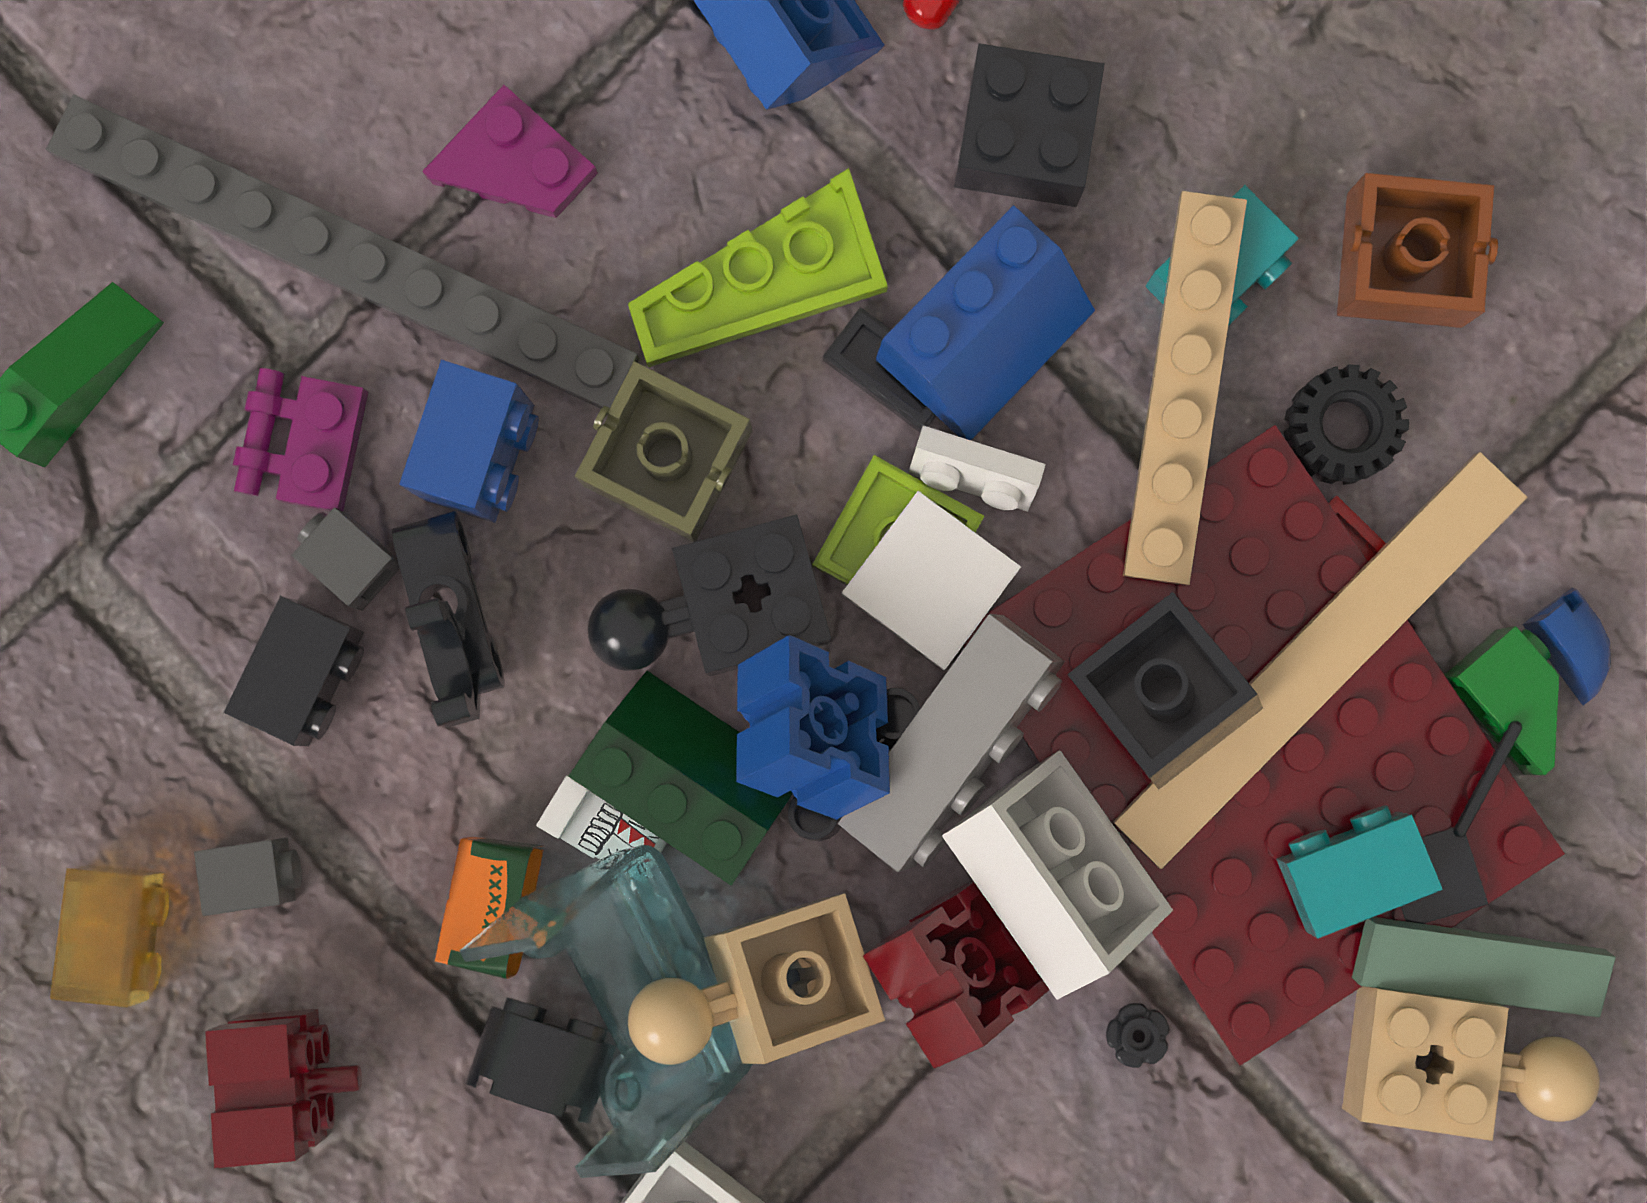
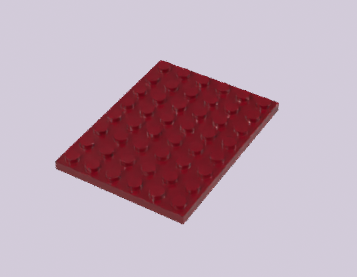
M1276 425L1207 469L1190 585L1186 586L1123 576L1131 524L1130 519L988 612L963 645V648H965L989 614L1004 615L1065 661L1056 673V676L1062 680V683L1055 695L1041 711L1038 712L1031 707L1017 728L1024 733L1022 738L1039 763L1059 750L1062 752L1173 909L1151 934L1239 1066L1362 987L1352 978L1366 920L1318 939L1307 933L1276 860L1292 853L1289 843L1304 835L1320 830H1326L1329 838L1353 829L1350 821L1352 817L1385 805L1388 806L1391 814L1397 811L1412 814L1421 837L1455 827L1495 752L1485 734L1408 620H1406L1162 869L1158 868L1112 822L1152 781L1067 674L1173 592L1249 683L1368 563ZM1503 764L1466 833L1488 904L1565 854L1512 774ZM1401 906L1374 916L1405 921ZM1485 906L1425 924L1452 928Z

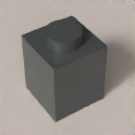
M335 507L328 515L324 512L317 514L303 527L297 537L301 545L291 555L347 606L361 611L364 610L400 569L398 559L392 552L349 514Z
M288 837L194 851L202 917L296 901L295 888H300L302 869L297 851L295 849L289 850Z

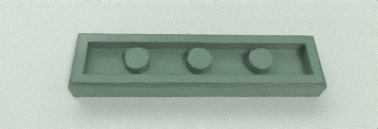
M1372 917L1365 921L1352 978L1360 986L1600 1017L1616 957L1602 948Z

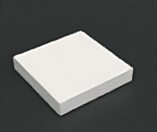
M917 491L841 595L944 671L1021 566L921 492Z

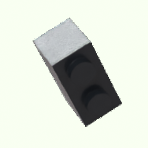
M280 595L223 713L293 746H309L313 738L319 740L324 736L334 718L336 705L330 702L341 679L348 682L362 660L364 647L358 644L364 632L297 600Z

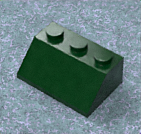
M647 670L603 723L568 776L730 886L735 882L793 795L789 791L779 797H775L738 783L737 734L740 732Z

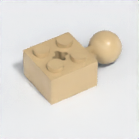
M844 893L821 898L704 937L717 984L699 989L693 983L679 978H662L651 982L641 989L630 1006L628 1030L632 1042L642 1055L660 1064L674 1065L686 1062L698 1055L708 1043L713 1027L730 1022L742 1064H767L883 1022L885 1018L868 964L862 956L864 955L863 948ZM797 969L800 981L795 982L792 985V989H790L787 984L788 970Z
M1362 986L1357 989L1342 1109L1361 1122L1493 1141L1499 1091L1515 1093L1521 1104L1529 1112L1541 1119L1552 1122H1565L1582 1116L1592 1107L1599 1093L1600 1077L1598 1068L1591 1055L1582 1046L1566 1038L1544 1037L1526 1045L1519 1054L1504 1052L1509 1010L1505 1006ZM1430 1051L1433 1052L1432 1061L1424 1071L1416 1067L1417 1055L1426 1056Z

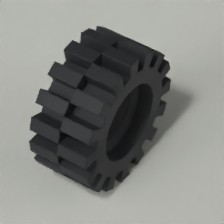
M1348 364L1343 369H1338V366L1327 369L1319 376H1315L1292 398L1294 403L1286 410L1284 418L1285 421H1289V428L1284 431V437L1287 442L1292 441L1294 453L1298 459H1301L1306 464L1305 469L1310 476L1319 474L1323 476L1321 482L1329 484L1337 481H1343V485L1353 484L1387 468L1394 461V455L1402 451L1406 441L1402 440L1401 437L1403 433L1409 430V419H1402L1401 412L1407 409L1404 397L1396 401L1391 392L1398 387L1391 380L1384 384L1378 380L1381 372L1372 368L1366 372L1359 371L1360 365ZM1337 402H1349L1358 406L1365 413L1369 430L1365 441L1359 447L1344 449L1328 440L1323 430V417L1330 405Z

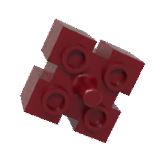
M973 880L935 900L910 919V924L896 930L862 955L889 999L892 1001L897 998L903 1007L911 1008L914 1016L905 1024L934 1069L984 1047L1014 1021L1012 1015L1031 1007L1050 990Z
M318 1009L242 1015L228 1021V1024L219 1025L205 1031L209 1086H214L215 1111L211 1113L214 1168L298 1160L309 1152V1147H315L327 1138V1129L333 1128L335 1121L333 1093L355 1092L361 1089L362 1073L359 1065L318 1068V1064H327L330 1058L329 1030L326 1024L319 1025Z

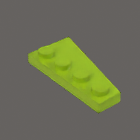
M848 168L830 179V183L806 198L802 196L781 209V213L751 232L749 230L743 232L727 242V246L702 262H694L627 304L648 367H652L887 292L888 285Z

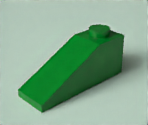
M114 282L110 283L8 367L0 377V444L16 457L45 468L164 322Z

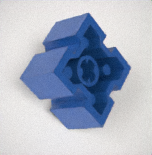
M791 635L784 637L738 664L737 711L741 712L750 723L749 728L737 734L738 783L775 797L791 791L797 798V805L836 820L890 794L889 746L876 741V729L888 723L887 682L885 676L851 661H846L836 668L829 667L828 651Z

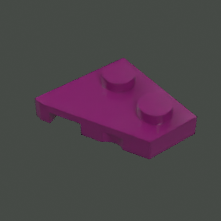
M504 84L422 171L425 177L434 185L445 187L446 184L478 193L481 198L502 204L511 202L522 205L528 211L557 218L598 174L596 166Z

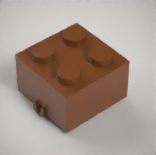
M1365 173L1347 193L1337 316L1462 328L1485 312L1488 265H1492L1495 262L1498 252V239L1491 237L1495 185ZM1490 246L1489 254L1486 255V247Z

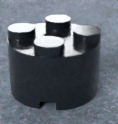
M511 997L506 998L503 1009L492 1006L465 1083L476 1088L481 1085L483 1077L494 1080L489 1094L559 1117L563 1116L567 1105L579 1107L581 1111L577 1121L590 1124L616 1046L604 1042L608 1029L576 1018L569 1019L566 1029L543 1022L547 1009Z

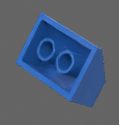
M694 0L712 27L715 38L726 48L746 78L749 89L759 98L766 110L805 100L877 54L885 46L855 0Z
M1013 205L883 338L876 360L958 437L972 440L1095 312V309L1061 248Z

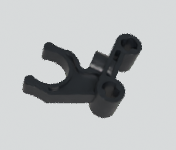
M452 511L393 528V544L410 605L405 607L407 620L411 630H417L429 677L438 701L431 702L436 724L438 727L444 725L449 728L480 719L481 694L504 688L505 679L496 645L488 632L470 566V549L461 520L457 512ZM451 588L455 592L458 601L455 614L448 601L442 602L439 597L431 599V597L441 589Z

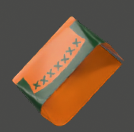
M480 837L460 839L449 899H447L435 957L436 962L504 979L516 976L523 956L544 850L535 848L543 847L544 845Z

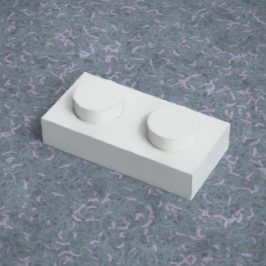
M923 426L908 474L921 478L926 485L937 490L953 491L957 489L979 496L986 504L997 509L1014 510L1017 508L1028 512L1039 488L1046 464Z

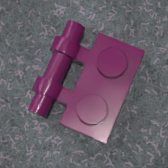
M260 368L255 391H248L244 408L245 411L250 412L243 447L236 446L232 464L238 467L234 492L259 497L264 473L280 476L276 500L331 511L335 507L344 512L369 392L362 387L301 376L297 400L280 397L285 373ZM275 419L292 422L285 456L268 452Z

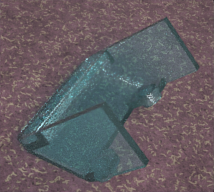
M649 845L619 850L524 896L459 950L465 962L520 952L534 959H544L558 955L565 948L621 1053L611 1062L600 1094L603 1108L613 1128L575 1166L580 1178L656 1172L740 1082L753 1065L742 1064L730 1022L713 1027L710 1039L704 1049L694 1058L680 1064L666 1065L654 1062L642 1055L631 1040L628 1030L629 1009L636 995L646 985L662 978L683 979L693 983L699 989L717 984L705 945V936L664 856L656 848Z

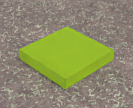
M874 455L812 566L839 582L848 585L917 491L921 492L974 532L977 531L984 515L939 490L929 487L921 480Z

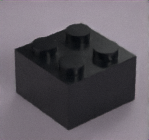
M979 43L973 68L954 188L1077 207L1086 185L1105 63Z
M1173 592L1067 674L1158 790L1263 709L1257 692Z

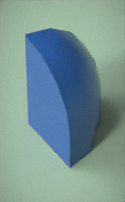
M1571 588L1522 625L1545 644L1551 654V658L1548 660L1584 706L1600 692L1611 667L1610 640L1600 619L1577 588Z

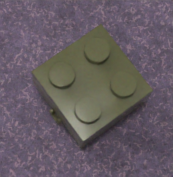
M634 361L611 407L609 408L604 405L598 413L593 425V429L598 432L577 470L575 478L584 487L696 542L752 433L751 422L749 418ZM608 414L605 423L602 425L605 416Z

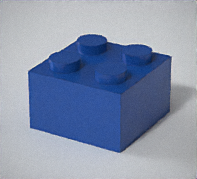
M441 359L399 485L424 501L496 523L499 511L507 512L510 509L517 492L519 476L512 474L519 451L528 452L536 435L539 416L532 414L535 405L517 383Z

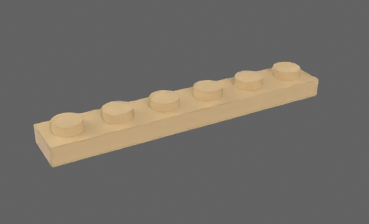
M1182 191L1179 197L1123 576L1190 585L1247 204L1245 199Z

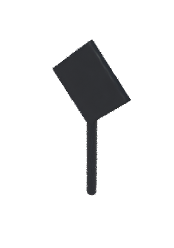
M1512 721L1509 724L1455 827L1421 837L1443 890L1401 906L1406 922L1425 924L1488 905L1466 833L1522 730V724L1519 721Z

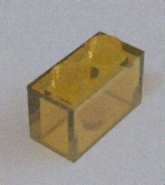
M94 865L66 868L50 993L51 1000L130 1007L149 999V992L155 991L161 974V956L159 953H154L157 927L163 926L169 909V892L166 888H162L163 872Z

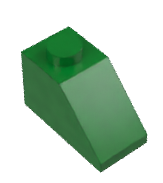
M1516 626L1497 629L1451 668L1445 674V677L1473 718L1497 745L1500 743L1509 724L1512 721H1519L1522 724V730L1508 757L1524 775H1546L1555 767L1559 674L1547 662L1551 658V654L1545 644L1529 630L1523 629L1520 631Z

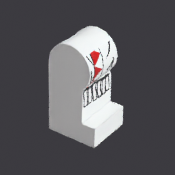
M566 775L536 826L557 839L564 840L593 859L597 857L630 879L643 883L667 843L568 777L569 775Z

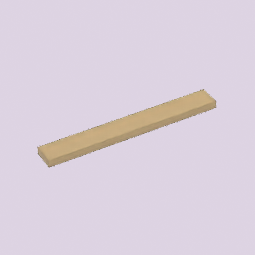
M1481 452L1474 454L1249 682L1257 692L1263 709L1159 790L1151 782L1112 822L1158 868L1162 869L1528 497Z

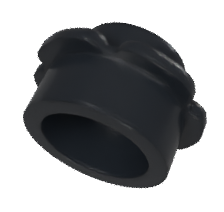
M1131 1003L1123 1006L1118 1011L1116 1017L1109 1021L1106 1029L1107 1044L1115 1049V1057L1119 1062L1128 1067L1139 1068L1143 1063L1155 1064L1164 1057L1168 1050L1166 1036L1169 1034L1170 1029L1166 1018L1161 1012L1155 1009L1150 1011L1141 1003ZM1136 1030L1144 1032V1039L1140 1042L1133 1040V1033Z

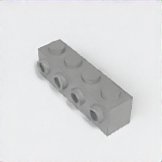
M989 614L889 752L890 794L843 816L838 825L897 872L915 867L917 863L922 867H926L944 846L946 841L942 837L944 833L941 830L955 811L963 816L984 791L986 785L979 778L993 759L999 764L1003 763L1019 744L1024 733L1017 727L1031 707L1039 712L1055 695L1062 683V680L1056 676V673L1065 661L1004 615Z

